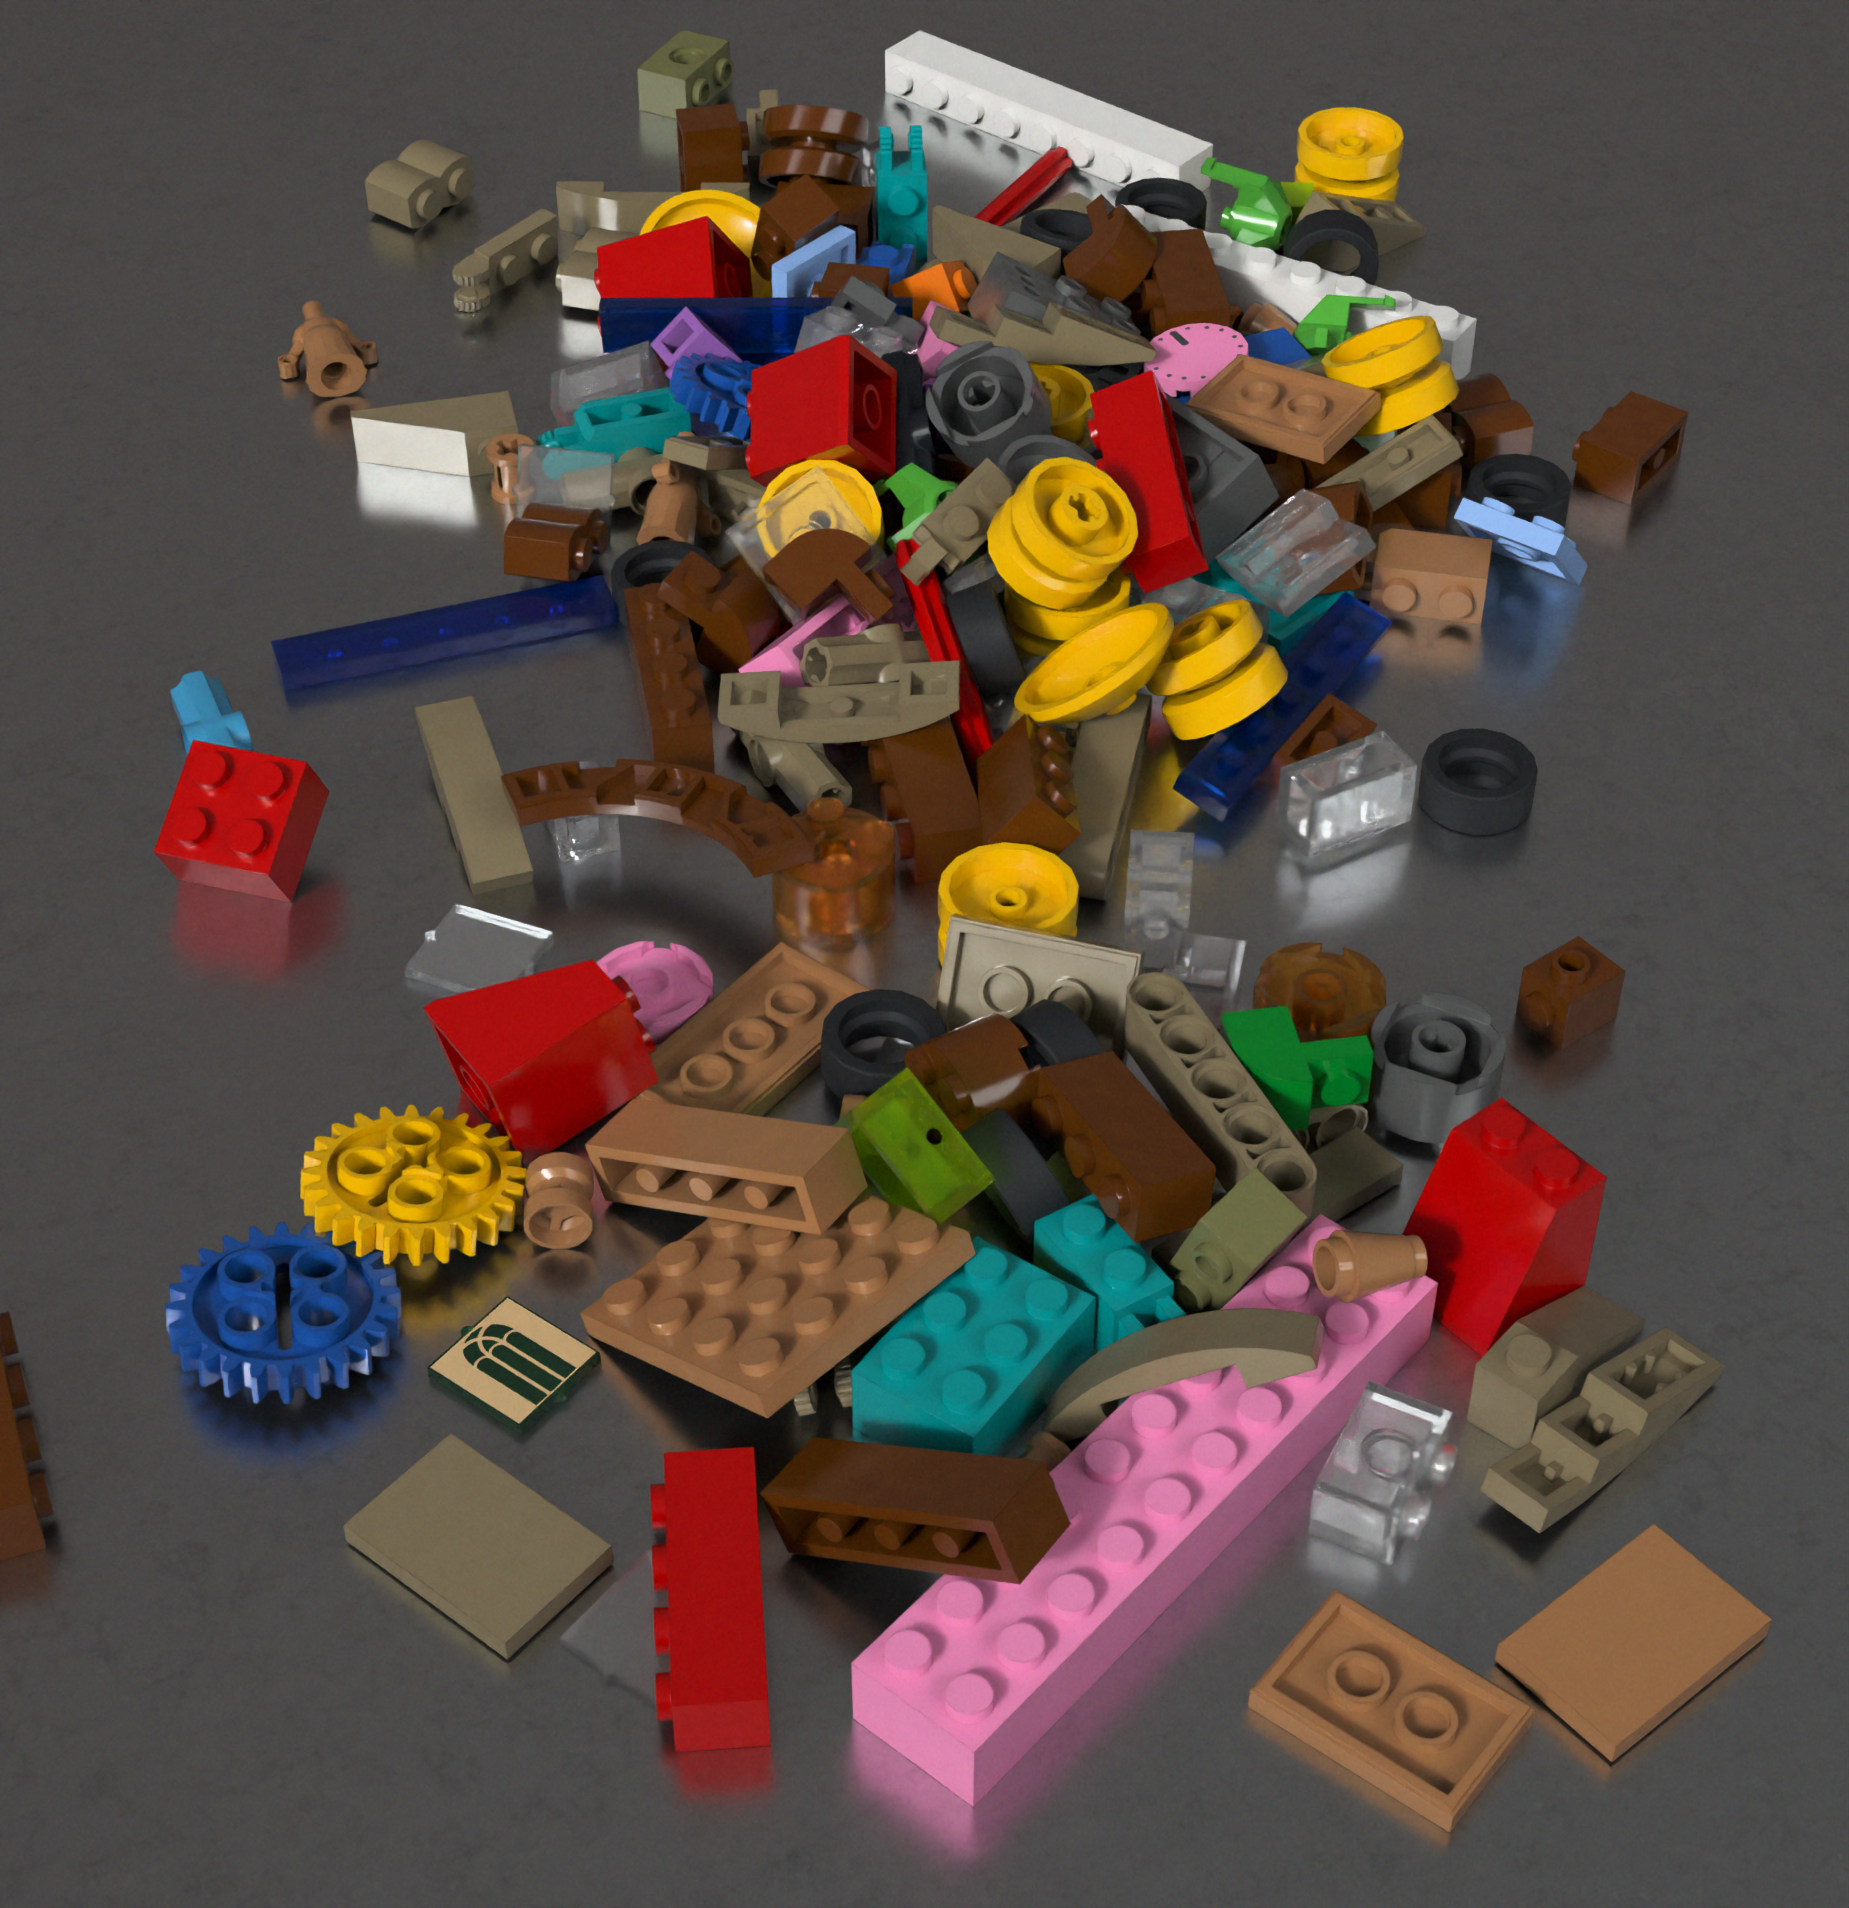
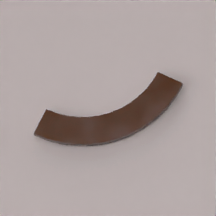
M617 759L615 767L580 769L579 761H570L532 767L500 776L504 794L520 827L545 820L592 814L633 815L660 819L683 825L718 841L732 851L746 865L754 878L814 860L811 840L800 825L782 808L771 801L765 804L747 794L746 786L711 772L658 761Z

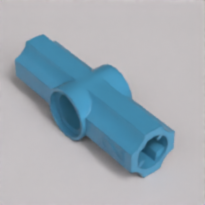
M202 670L182 675L180 683L170 690L173 707L181 724L187 756L193 740L253 751L244 717L241 711L233 712L229 698L226 696L219 678H211Z

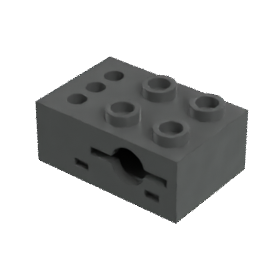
M998 251L967 304L972 318L985 323L993 303L1042 321L1049 302L1134 334H1141V331L1135 326L1130 316V309L1121 302L1110 297H1105L1103 301L1087 295V290L1084 286L1067 276L1061 275L1056 280ZM1143 362L1104 366L1060 365L1078 371L1091 382L1094 392L1137 376L1143 366Z
M1164 392L1172 407L1209 565L1280 496L1258 454ZM1093 441L1084 449L1095 460L1103 458L1102 450L1098 451Z

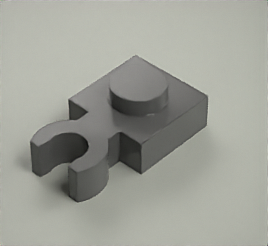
M853 275L839 290L827 309L870 339L875 334L878 335L895 352L902 351L908 353L911 346L914 347L925 329L914 319L894 312L893 310L897 304L886 298L884 292L877 285L869 281L859 280Z

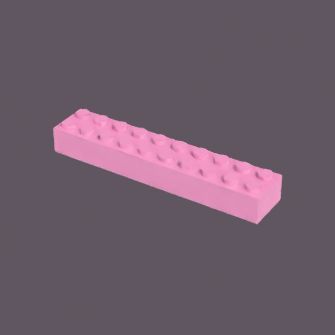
M1322 1214L1317 1216L1220 1310L1241 1308L1276 1309L1319 1316L1325 1331L1318 1368L1247 1389L1235 1364L1128 1397L1049 1473L1055 1483V1488L1071 1525L1024 1581L1019 1585L947 1574L940 1577L851 1663L853 1719L974 1807L1422 1348L1430 1338L1438 1283L1424 1275L1422 1278L1411 1279L1408 1282L1349 1303L1342 1302L1338 1297L1328 1298L1324 1296L1319 1290L1314 1277L1312 1262L1314 1247L1319 1240L1328 1239L1333 1231L1347 1229Z

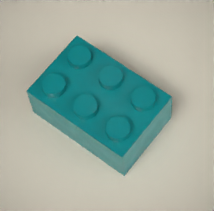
M976 1236L972 1240L976 1255L916 1301L851 1371L853 1428L885 1445L1005 1457L1049 1406L1052 1395L1064 1380L1093 1355L1096 1297Z

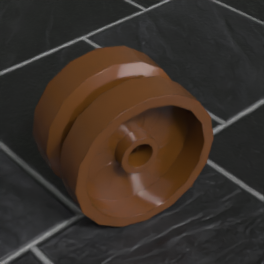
M781 105L766 109L763 116L762 136L775 148H771L760 155V182L777 188L779 181L795 182L807 173L816 184L864 186L865 164L861 159L852 154L867 147L869 121L866 117L854 112L822 106Z

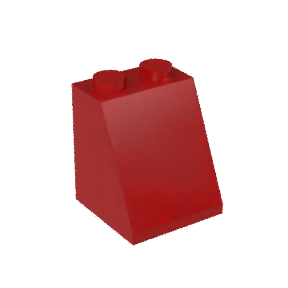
M708 216L597 247L598 268L594 271V281L601 297L602 314H599L597 318L598 329L603 341L606 344H610L625 359L660 357L650 344L685 306L724 339L735 353L750 352L758 349L750 259Z
M850 334L835 337L752 370V389L749 391L746 400L747 412L751 419V441L745 453L750 478L767 488L769 483L786 468L807 460L838 461L856 469L868 482L892 477L896 473L897 370Z
M593 959L434 1000L423 1007L461 1091L485 1120L492 1124V1128L499 1136L509 1137L510 1150L521 1152V1163L525 1168L539 1156L550 1153L659 1081L649 1056L656 1051L655 1043L643 1024L634 1017V1013L641 1009L637 997L621 976L618 975L611 980Z
M1502 1097L1451 1130L1402 1233L1405 1236H1419L1425 1245L1428 1259L1425 1275L1438 1283L1433 1317L1481 1357L1488 1352L1517 1320L1586 1284L1607 1179L1605 1175Z

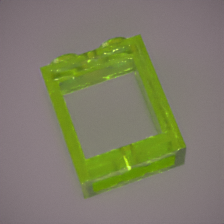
M908 1067L833 1125L834 1127L850 1129L862 1170L886 1201L921 1213L925 1217L933 1219L937 1226L996 1180ZM931 1128L938 1129L942 1134V1140L938 1145L930 1144L926 1138L927 1131Z

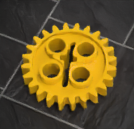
M408 1105L404 1116H395L387 1107H380V1117L376 1120H371L361 1113L354 1114V1128L334 1123L332 1124V1137L317 1136L315 1138L314 1151L305 1152L304 1168L301 1169L300 1198L304 1199V1215L315 1217L314 1230L317 1233L333 1230L332 1245L338 1247L355 1241L356 1256L360 1258L377 1249L383 1251V1262L385 1264H390L399 1253L408 1254L413 1266H420L423 1255L433 1253L440 1262L445 1264L449 1263L450 1250L455 1248L472 1257L476 1255V1240L495 1246L498 1244L499 1230L512 1232L515 1216L523 1214L526 1168L521 1167L522 1154L520 1151H509L510 1139L508 1136L491 1138L492 1124L485 1123L470 1128L468 1127L469 1114L467 1113L460 1114L453 1120L443 1119V1107H436L429 1116H419L415 1105Z

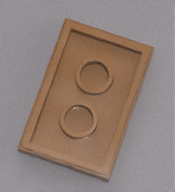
M1239 354L1184 405L1232 438L1325 464L1381 410V393Z
M1652 1524L1498 1643L1495 1661L1607 1759L1613 1762L1768 1635L1772 1619L1658 1526Z
M1334 1589L1250 1689L1248 1707L1449 1833H1451L1532 1726L1536 1708L1337 1589Z

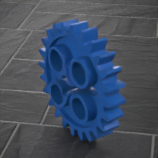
M692 353L691 358L683 355L681 360H677L669 382V392L675 394V402L685 404L684 410L686 412L701 414L699 419L701 422L715 423L719 425L718 431L728 432L742 441H751V419L747 412L746 400L749 391L752 389V370L762 366L752 364L747 360L743 364L737 363L734 359L727 356L724 357V360H721L711 353H707L705 357L696 353Z
M279 1222L275 1228L274 1235L264 1236L256 1226L249 1227V1241L240 1243L231 1236L225 1235L222 1237L223 1252L218 1253L201 1248L198 1251L200 1266L182 1265L180 1268L181 1283H173L169 1286L170 1303L165 1304V1313L172 1354H180L181 1368L184 1372L198 1369L201 1386L206 1387L223 1379L224 1396L228 1398L238 1393L243 1387L251 1388L253 1403H260L269 1390H279L283 1403L288 1404L291 1403L294 1397L295 1389L304 1387L313 1398H321V1383L330 1380L336 1386L346 1389L349 1387L348 1370L352 1369L369 1375L373 1372L372 1356L387 1357L390 1354L389 1338L399 1336V1317H402L400 1288L397 1287L396 1271L394 1268H385L381 1251L369 1253L361 1258L357 1257L355 1241L336 1247L332 1245L333 1230L324 1237L316 1236L314 1223L308 1222L299 1234H290L286 1223ZM283 1272L289 1273L291 1289L292 1347L288 1350L279 1349L277 1275Z

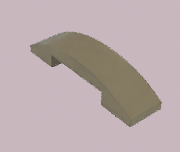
M557 181L556 195L559 229L580 236H584L592 227L640 234L647 218L659 205L685 192L606 191L605 182ZM701 182L700 190L729 192L750 201V183Z
M957 660L899 664V682L783 688L781 670L721 674L718 720L723 725L753 735L803 743H848L903 734L930 725L960 710V662Z
M1253 1308L1215 1310L1191 1314L1152 1325L1102 1349L1066 1378L1051 1397L1041 1431L1049 1432L1061 1442L1090 1435L1118 1408L1120 1398L1235 1364L1247 1389L1317 1369L1325 1328L1319 1316L1295 1311Z

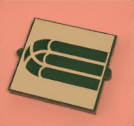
M506 1296L473 1327H463L460 1331L461 1338L431 1363L427 1369L430 1378L518 1434L523 1435L556 1403L564 1404L568 1402L569 1391L601 1362L600 1352Z

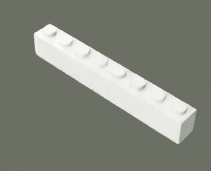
M920 30L885 50V92L1041 155H1045L1049 150L1064 147L1067 149V156L1072 159L1071 167L1123 188L1127 184L1141 179L1158 177L1177 179L1192 184L1202 192L1211 185V178L1201 174V167L1205 160L1212 158L1213 144Z
M1123 205L1149 232L1197 229L1188 226L1182 220L1166 219L1145 212L1139 206ZM1203 230L1228 303L1240 306L1244 314L1255 302L1262 305L1271 303L1298 325L1327 294L1385 298L1386 294L1395 299V311L1351 308L1349 332H1352L1353 336L1394 320L1413 316H1431L1436 322L1444 345L1440 354L1435 359L1447 361L1452 367L1456 380L1463 379L1470 372L1476 318L1458 313L1452 307L1436 306L1414 299L1402 291H1389L1368 284L1359 277L1343 276L1321 269L1320 266L1312 262L1296 261L1278 255L1269 248L1253 247L1232 240L1228 235L1210 233Z

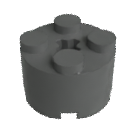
M992 341L972 342L959 347L946 356L935 370L938 376L932 389L930 390L928 387L926 394V408L931 422L956 457L974 470L987 457L996 464L1011 442L1028 435H1052V428L1050 426L1052 419L1051 402L1027 360L1018 350L1008 346L1009 349L994 346Z
M1434 992L1421 994L1420 1003L1400 1007L1401 999L1392 1002L1384 1007L1375 1018L1370 1038V1045L1374 1056L1368 1102L1366 1103L1369 1121L1379 1129L1391 1130L1408 1139L1433 1143L1438 1148L1443 1149L1454 1127L1498 1100L1507 1041L1503 1031L1499 1035L1491 1025L1493 1016L1484 1007L1460 996Z

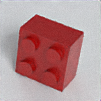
M193 740L154 853L181 881L292 903L329 790L308 762Z

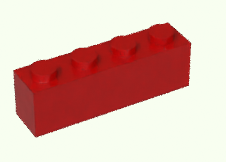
M1153 370L1091 393L1090 399L1094 417L1087 420V426L1098 451L1102 450L1103 458L1095 461L1096 468L1109 475L1126 493L1136 513L1138 537L1132 552L1119 566L1124 576L1133 573L1146 594L1209 570L1172 407Z
M754 1447L665 1452V1483L650 1484L653 1530L666 1529L667 1543L652 1545L654 1592L668 1591V1607L654 1608L656 1655L670 1654V1672L655 1673L657 1720H673L676 1752L771 1746Z

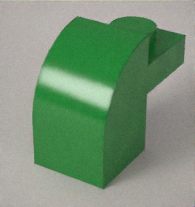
M1288 1006L1221 1013L1220 1035L1290 1130H1305L1309 1128L1310 1109L1368 1102L1374 1053L1367 1035L1300 1043Z

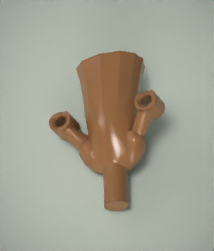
M306 302L302 308L306 321L295 330L292 339L293 345L289 353L283 354L277 359L280 377L287 379L300 376L299 363L304 353L306 363L305 382L309 385L311 392L320 397H341L358 391L366 381L368 370L364 365L379 361L376 343L372 340H359L351 334L350 328L344 321L325 316L319 302Z
M684 431L680 432L677 436L696 435L691 432ZM662 458L659 463L653 464L651 471L657 483L651 490L647 500L641 529L636 538L638 545L662 540L681 541L694 545L695 531L701 538L719 535L721 533L720 519L701 500L703 498L702 492L697 484L692 466Z

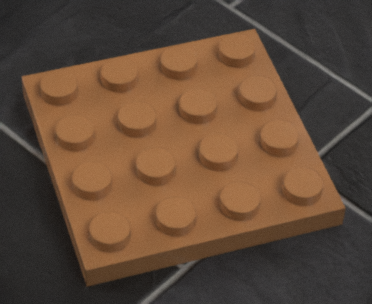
M862 1192L822 1236L708 1217L706 1221L680 1240L664 1246L653 1260L627 1279L618 1281L607 1288L601 1298L580 1312L589 1336L765 1418H769L965 1264L976 1253L969 1231Z

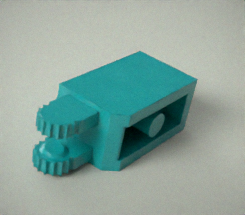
M921 125L910 126V131L908 132V149L910 151H892L894 149V138L890 126L879 127V152L874 154L876 241L885 242V245L892 246L897 250H901L903 244L916 245V262H927V170L923 150Z
M670 387L584 402L573 413L574 425L543 432L541 436H538V440H535L537 444L535 448L539 458L541 457L544 461L543 466L547 476L557 481L561 480L565 472L616 463L621 455L635 447H648L657 454H662L665 438L677 436L680 432L684 431L691 432L690 412L684 410L685 404L674 401L675 394L669 392Z
M1094 1194L1034 1221L1033 1265L1096 1297L1094 1349L1097 1353L1114 1342L1141 1329L1186 1316L1185 1312L1173 1300L1174 1282L1138 1243H1134L1114 1218H1109L1105 1214L1100 1201Z

